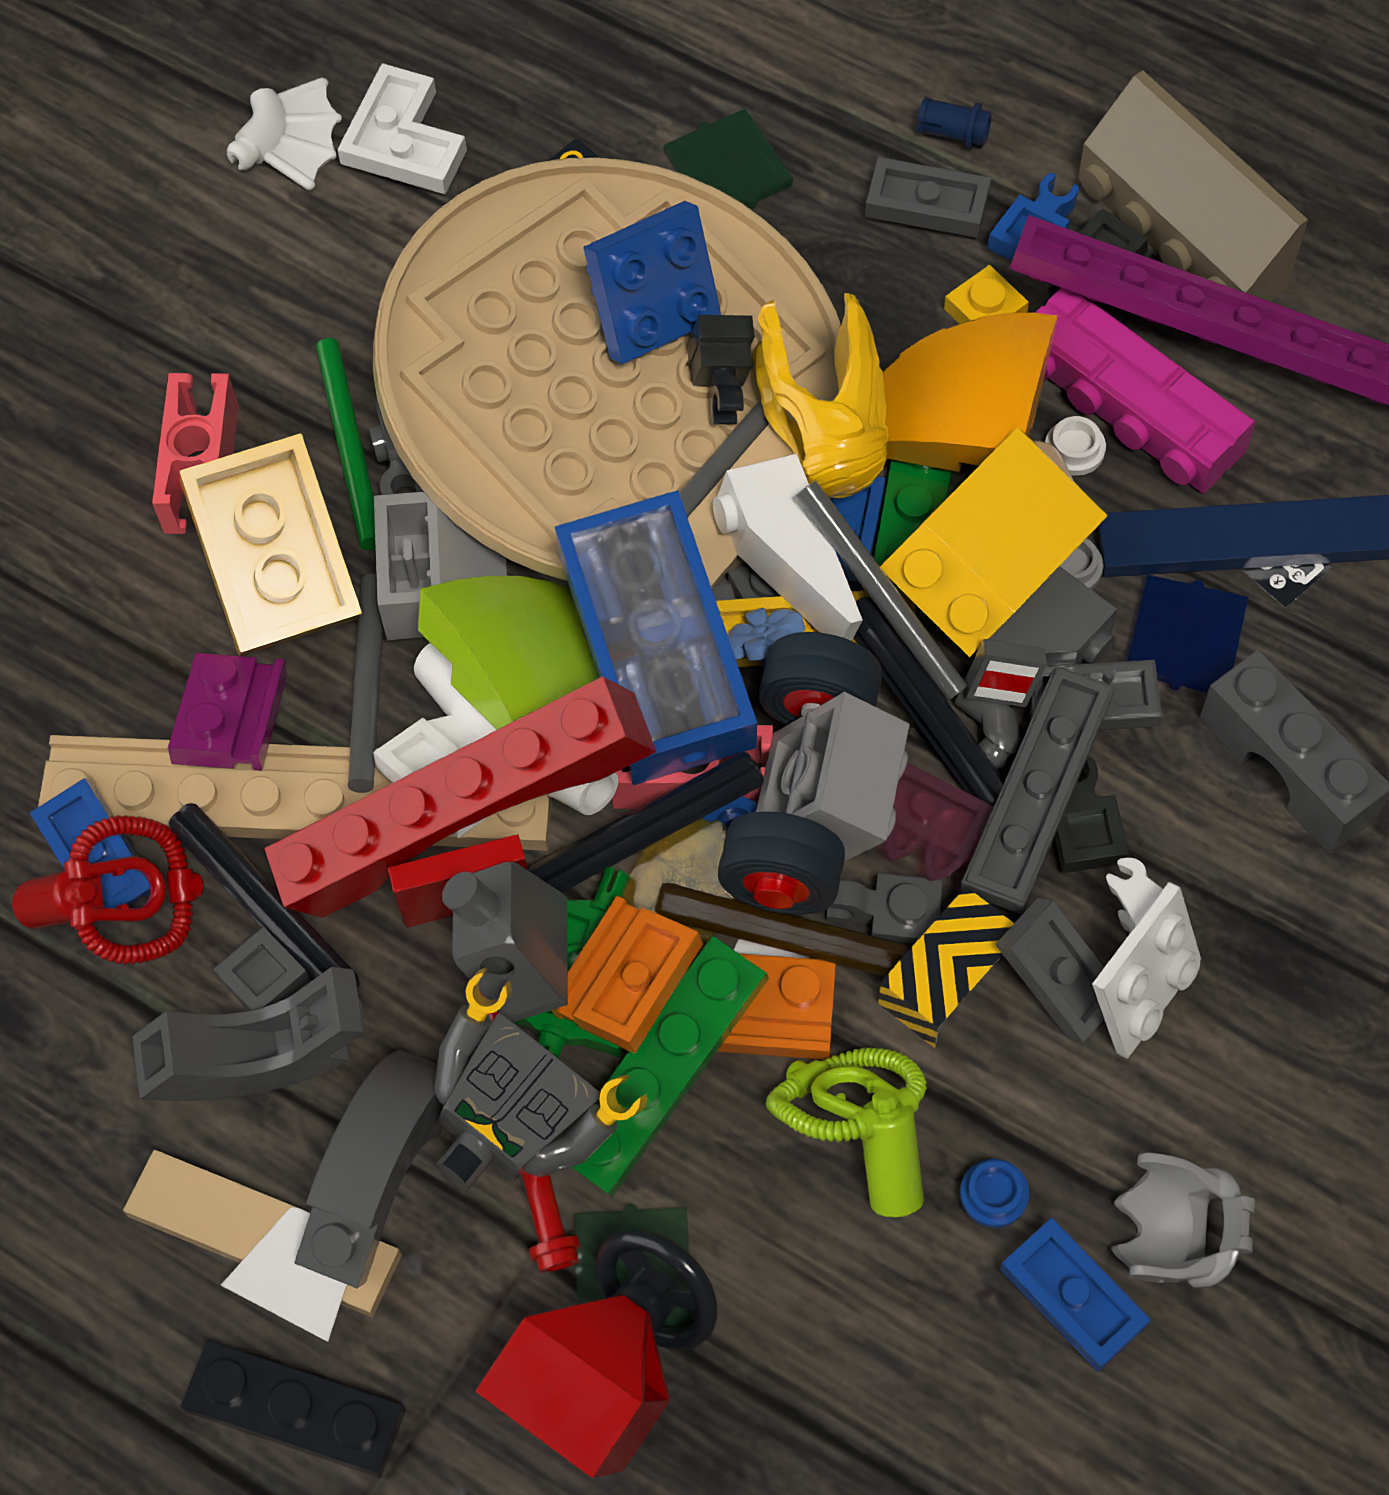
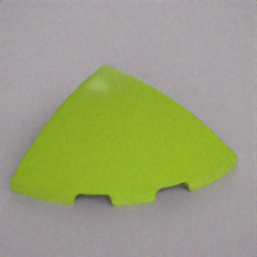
M491 575L457 579L420 588L418 631L452 663L451 685L496 730L599 678L570 588L551 581L524 576Z

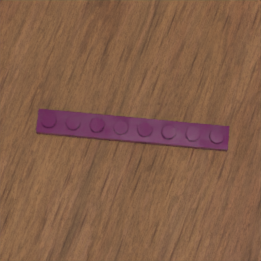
M1028 215L1009 269L1028 275L1036 281L1047 282L1084 295L1092 301L1103 302L1134 313L1150 322L1161 323L1195 335L1206 342L1217 343L1248 354L1264 363L1275 364L1309 376L1317 382L1331 384L1362 395L1378 404L1389 405V344Z

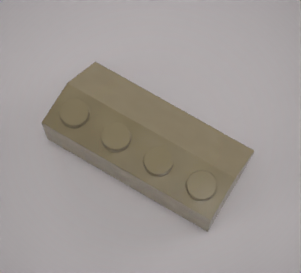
M1144 70L1136 74L1084 143L1078 176L1083 188L1090 197L1097 201L1101 200L1123 223L1146 238L1147 244L1160 255L1164 264L1271 302L1288 289L1308 219Z

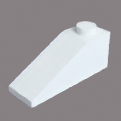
M797 454L727 470L718 495L713 499V512L721 533H729L737 555L820 633L832 634L852 641L862 622V617L834 547L795 496L809 485Z

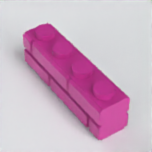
M1060 288L1048 300L1046 306H1041L1035 312L1058 315L1044 380L1049 378L1065 390L1072 405L1086 415L1096 413L1112 425L1115 435L1125 446L1133 450L1142 448L1160 461L1162 470L1172 481L1179 485H1187L1189 483L1205 494L1222 477L1224 472L1228 471L1245 454L1249 447L1256 421L1088 298Z

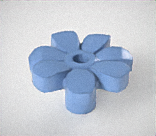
M758 608L745 614L748 624H736L727 635L736 660L745 656L750 661L760 660L764 670L767 653L772 644L785 635L803 632L805 625L801 614L793 612V610L777 609L768 617L764 608Z

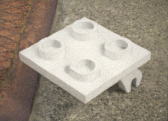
M1122 858L1117 861L1120 871L1132 876L1130 879L1123 880L1113 874L1106 875L1111 892L1118 897L1126 910H1119L1118 916L1122 927L1130 934L1092 983L1116 1053L1127 1059L1141 1040H1148L1157 1031L1163 1017V1010L1178 990H1185L1190 986L1198 973L1201 960L1181 888L1169 882L1162 889L1148 878L1145 866L1135 858Z

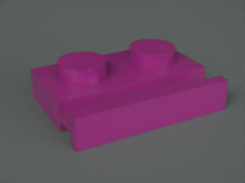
M195 653L168 744L171 764L234 769L236 763L252 764L253 770L262 771L287 679L285 660L275 659L274 665L258 664L257 657Z

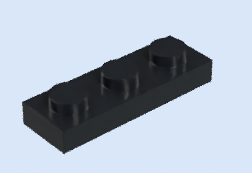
M207 1340L180 1406L186 1413L378 1478L382 1477L406 1412L402 1404Z

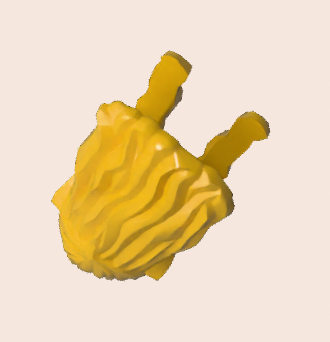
M844 293L845 314L842 325L838 329L834 349V364L839 392L833 401L818 400L807 389L799 386L790 374L779 317L773 299L765 303L758 314L762 340L757 342L752 353L764 415L775 432L791 447L793 453L797 454L809 484L816 480L829 498L839 499L852 496L872 485L875 478L883 470L887 457V441L889 440L888 427L886 426L887 405L883 372L879 366L874 336L866 314L855 295ZM786 410L791 413L797 423L788 418Z

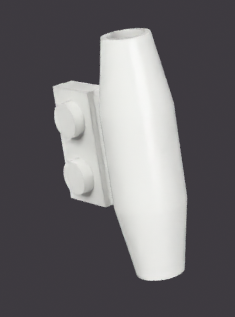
M431 643L426 645L418 655L414 665V674L447 716L428 721L421 718L373 752L377 770L392 783L496 731L451 685L452 663ZM613 773L599 781L566 788L547 795L584 815H592L602 810L613 798L618 787V776L616 773ZM486 818L453 833V835L459 839Z

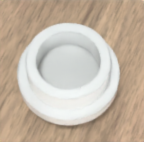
M1072 416L1061 420L1051 428L1045 440V443H1050L1061 453L1070 474L1073 476L1085 475L1094 471L1104 459L1106 451L1105 438L1098 426L1085 417Z

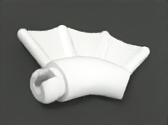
M319 78L276 94L274 90L269 88H262L253 92L250 97L253 116L236 134V141L228 145L227 156L230 162L233 164L239 160L238 169L249 170L254 164L259 165L265 161L303 188L313 190L318 171L337 156L333 148L331 135L336 124L342 120L341 115L334 111L326 97L328 80L326 78Z

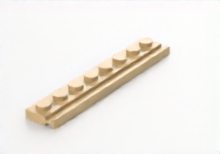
M50 735L49 745L51 746L49 761L45 763L38 807L83 778H87L93 782L114 817L117 815L122 817L124 815L129 817L131 815L135 817L140 816L141 818L146 817L147 819L159 821L170 828L169 820L173 814L184 805L195 803L227 837L283 839L392 784V782L377 770L375 764L373 789L366 793H357L348 788L350 747L269 744L263 770L258 771L253 770L252 764L236 763L234 769L171 764L168 752L170 740ZM544 795L497 812L483 820L459 839L451 834L432 846L470 847L519 834L523 850L548 851L552 797Z

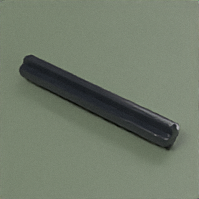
M866 596L858 599L856 605L862 617V622L854 638L859 645L866 648L877 658L885 681L980 812L984 814L991 813L1005 783L1004 778L872 598Z
M742 752L529 867L528 871L560 892H564L604 871L606 867L617 864L761 787L764 779L759 765L748 752Z
M188 803L173 814L169 820V826L173 833L177 834L178 839L181 840L183 845L261 928L264 927L306 970L311 981L331 967L352 969L298 911L283 907L279 891L197 804ZM355 973L356 985L358 988L360 982L358 975Z

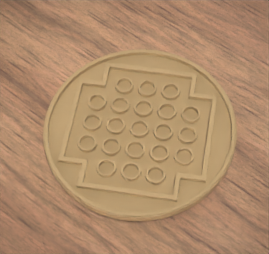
M566 158L526 165L483 180L450 200L416 231L398 257L388 277L379 304L373 340V374L383 421L398 455L421 489L457 526L483 545L509 560L539 573L567 581L559 556L554 526L676 490L680 492L761 399L756 381L755 363L752 357V368L743 387H741L744 410L736 411L737 425L712 424L710 410L711 386H693L691 365H689L687 342L691 332L624 364L611 359L609 356L596 299L591 292L593 286L591 278L586 271L587 262L583 247L680 202L687 201L698 206L721 315L753 316L755 338L751 344V356L757 342L762 340L758 314L765 303L774 299L786 349L789 371L794 381L799 386L807 389L818 400L833 401L839 389L834 364V349L838 329L841 326L837 312L823 285L803 257L766 220L741 202L708 184L658 166L619 159ZM739 557L728 571L744 565L746 562Z

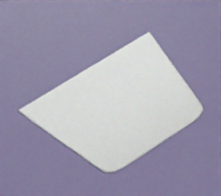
M290 1208L225 1279L221 1286L328 1342L346 1284L294 1264L310 1213L300 1208Z

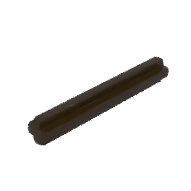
M672 883L662 884L655 903V913L680 924L885 977L911 949L906 944L791 914L766 911L741 901Z

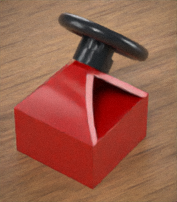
M625 1229L607 1238L602 1244L596 1259V1276L604 1299L524 1317L475 1391L591 1478L623 1472L671 1400L657 1346L673 1350L694 1348L709 1338L717 1323V1298L703 1268L679 1244L664 1235L650 1230ZM644 1252L651 1253L671 1265L682 1276L687 1285L673 1282L666 1274L656 1270ZM619 1257L632 1274L622 1285L619 1282L616 1268ZM676 1307L697 1311L695 1321L686 1328H670L663 1324Z

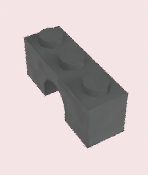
M1259 650L1255 651L1210 685L1199 719L1242 764L1257 753L1276 768L1284 779L1290 794V801L1286 810L1329 855H1332L1378 819L1389 797V782Z

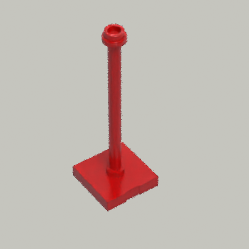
M519 834L388 867L393 892L406 928L453 916V911L443 903L442 892L446 883L460 872L475 873L503 862H515L527 870ZM498 1011L488 1013L491 1023L498 1015ZM524 1172L522 1178L539 1244L528 1249L531 1261L537 1262L539 1273L554 1272L579 1263L577 1250L581 1248L579 1237L565 1235L550 1174L537 1177Z

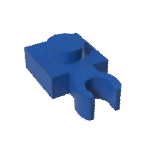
M1049 173L1040 183L1038 198L1035 202L1019 194L989 234L988 249L1012 261L1028 215L1068 229L1070 220L1065 218V216L1069 215L1076 206L1078 185L1074 184L1070 192L1065 196H1055L1051 192L1054 189L1056 174Z

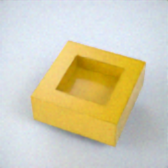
M989 264L945 296L944 310L961 324L986 315L1027 313L1029 302Z

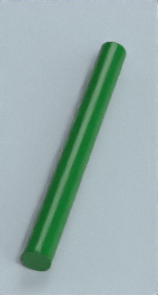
M325 338L316 344V351L359 545L363 550L376 549L374 496L338 340L334 338Z

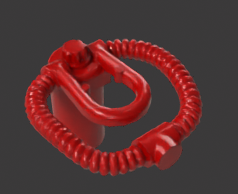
M117 815L116 817L110 816L108 819L103 818L100 822L95 821L93 825H88L87 830H82L81 836H77L76 843L72 844L68 862H64L65 870L24 881L18 886L13 895L12 908L18 921L29 929L41 930L70 923V927L79 930L78 936L83 944H87V949L92 951L95 956H100L102 960L107 959L109 962L123 963L125 965L129 963L133 965L136 963L142 964L144 961L149 962L150 960L154 961L156 958L160 959L162 956L166 957L167 954H172L173 951L177 950L184 943L192 924L191 917L193 912L190 910H192L193 905L190 902L196 901V898L201 896L203 881L199 873L193 872V869L186 868L189 863L185 861L187 855L183 854L185 848L181 846V840H177L178 836L173 833L171 828H168L167 825L159 821L147 819L146 817L141 818L140 816L135 817L133 815L130 817L124 815L122 817ZM117 834H135L157 841L160 848H164L163 852L166 853L165 857L168 858L167 862L170 863L168 868L171 871H167L170 904H175L172 907L175 910L172 913L175 917L172 918L173 922L170 924L169 931L162 937L147 943L131 944L130 946L126 944L123 946L122 944L107 941L96 930V926L92 925L97 921L139 922L151 918L160 910L165 900L166 885L163 874L154 863L146 858L130 856L97 863L87 861L93 846H96L101 840H105L106 837L110 838L112 835L116 836ZM127 870H134L142 873L149 881L150 896L142 907L129 908L124 903L117 905L116 908H104L101 875L112 873L116 877L123 875Z

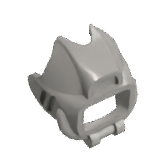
M1157 1153L1138 1155L1137 1166L1146 1169L1147 1172L1134 1187L1121 1194L1114 1202L1120 1211L1127 1214L1137 1225L1138 1232L1135 1238L1127 1243L1112 1246L1111 1250L1128 1266L1130 1278L1157 1283L1187 1281L1193 1288L1209 1287L1222 1281L1235 1266L1239 1254L1252 1253L1253 1238L1249 1237L1250 1215L1254 1214L1255 1199L1242 1196L1239 1185L1234 1177L1221 1168H1201L1187 1160ZM1221 1198L1223 1200L1224 1230L1220 1251L1205 1257L1208 1204L1211 1199Z

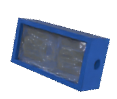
M676 490L554 526L561 563L598 677L604 676L635 693L657 751L627 766L633 786L756 749L757 721L679 491Z

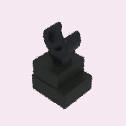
M698 315L688 339L689 365H691L693 386H711L710 410L712 424L737 425L736 411L744 410L741 387H743L752 368L751 344L755 338L752 315Z

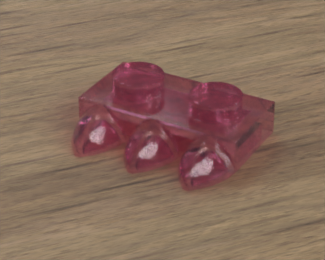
M907 763L902 776L898 780L893 805L896 811V821L885 841L889 860L894 861L904 858L921 847L926 850L925 869L929 881L947 877L959 868L965 869L978 846L994 806Z

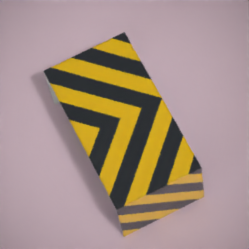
M966 886L881 981L878 1004L935 1048L940 1025L1003 955L995 944L1014 923Z

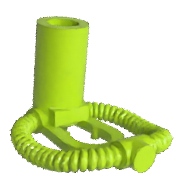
M872 1047L861 1048L860 1050L855 1049L853 1053L847 1051L846 1055L841 1053L838 1056L834 1055L831 1058H826L824 1061L814 1060L806 1063L798 1060L793 1062L787 1070V1080L780 1083L767 1096L766 1107L770 1113L778 1120H781V1122H784L785 1125H788L795 1131H799L800 1134H805L807 1137L812 1136L813 1139L819 1138L821 1141L827 1139L829 1142L834 1141V1139L836 1142H841L842 1139L849 1141L851 1138L856 1140L858 1137L862 1139L870 1206L876 1214L885 1217H902L920 1209L924 1202L914 1112L918 1110V1105L925 1094L927 1082L917 1064L912 1059H908L906 1055H902V1053H897L890 1049ZM865 1067L886 1068L899 1074L905 1081L906 1088H895L870 1070L865 1069ZM855 1082L866 1087L868 1093L875 1094L872 1095V1101L860 1107L846 1101L844 1093H839L835 1096L826 1091L838 1083ZM812 1093L813 1102L820 1108L846 1118L848 1121L843 1120L841 1123L840 1121H835L834 1124L832 1120L828 1122L826 1119H816L815 1116L806 1114L805 1111H801V1109H798L797 1106L790 1102L796 1097L802 1098Z

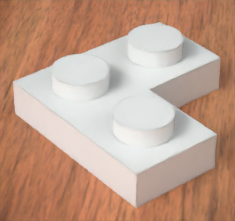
M382 63L337 150L340 164L446 194L466 154L467 147L465 136L421 124L436 94L434 78Z

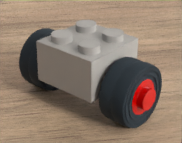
M799 632L777 639L767 653L764 673L759 688V700L764 710L771 717L786 726L773 734L763 778L764 783L761 787L756 812L741 815L731 822L726 832L723 852L718 867V880L724 890L748 905L766 911L791 915L814 914L828 909L837 897L844 862L885 842L894 827L896 811L893 805L898 780L906 768L908 759L905 744L909 723L876 708L877 695L882 680L881 665L877 658L863 646L832 634Z

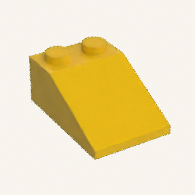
M1017 427L884 561L880 568L970 657L980 647L983 639H989L1096 529L1108 514L1026 433Z

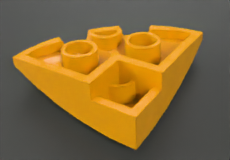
M1041 313L986 315L947 329L943 328L921 339L899 354L900 356L883 371L887 405L886 426L888 427L889 434L886 459L960 472L961 463L979 466L1017 427L1029 436L1030 428H1033L1058 315Z

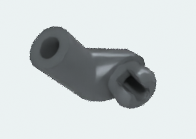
M963 689L957 696L955 705L983 725V733L986 737L979 743L980 747L996 769L1005 767L1010 756L1017 755L1022 743L1018 717L1015 711L1006 704L966 699L965 690Z

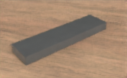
M1054 666L963 878L961 891L967 886L983 900L1020 915L1023 914L1113 699L1114 686L1060 666Z

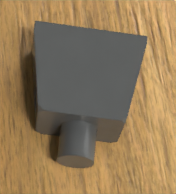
M503 862L475 873L460 872L454 875L443 889L442 900L453 911L452 955L456 965L471 980L479 970L487 968L478 986L479 991L490 1000L498 999L507 981L511 982V995L504 1005L497 1010L511 1022L568 1005L567 897L515 862Z

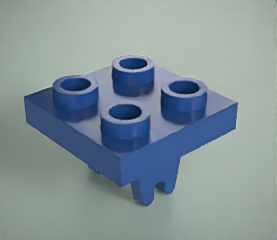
M687 201L680 202L583 247L587 262L586 271L591 278L593 286L591 292L596 299L609 356L621 364L627 363L692 332L698 315H721L697 205Z

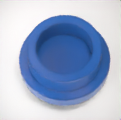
M986 1159L974 1164L966 1172L961 1183L960 1199L965 1212L973 1221L989 1228H1002L1013 1224L1023 1215L1029 1201V1186L1023 1173L1012 1163L1001 1159Z

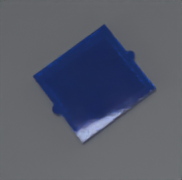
M1147 575L1128 661L1155 660L1157 680L1169 683L1172 690L1177 691L1181 687H1187L1208 692L1211 684L1234 668L1248 597L1204 587V583L1200 580H1195L1192 584Z

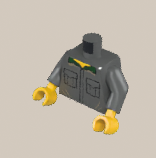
M487 968L479 970L467 984L466 999L469 1005L460 1007L439 1047L434 1093L438 1101L444 1106L438 1122L457 1138L436 1163V1167L451 1183L465 1191L471 1188L489 1165L505 1178L515 1181L524 1172L533 1176L543 1177L582 1164L617 1130L616 1120L629 1119L643 1111L647 1105L646 1094L637 1099L630 1109L623 1108L617 1102L616 1089L629 1078L628 1075H621L607 1082L600 1092L500 1012L491 1023L488 1013H493L504 1005L511 995L512 986L508 980L498 999L490 1000L482 996L478 984L485 975Z

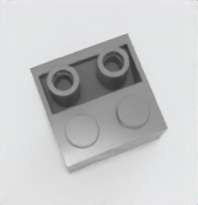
M425 492L374 496L377 600L387 640L424 637L418 631L420 588L457 579L489 575L508 576L507 558L483 545L457 526L431 501Z

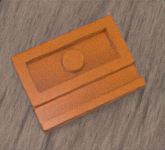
M616 896L568 971V1005L551 1010L553 1015L560 1019L565 1017L574 1021L579 1028L635 1054L702 947L703 943L699 933L644 907L637 909L628 905L625 899Z
M740 954L765 971L769 976V980L717 1052L821 1060L829 1058L836 964L819 959Z

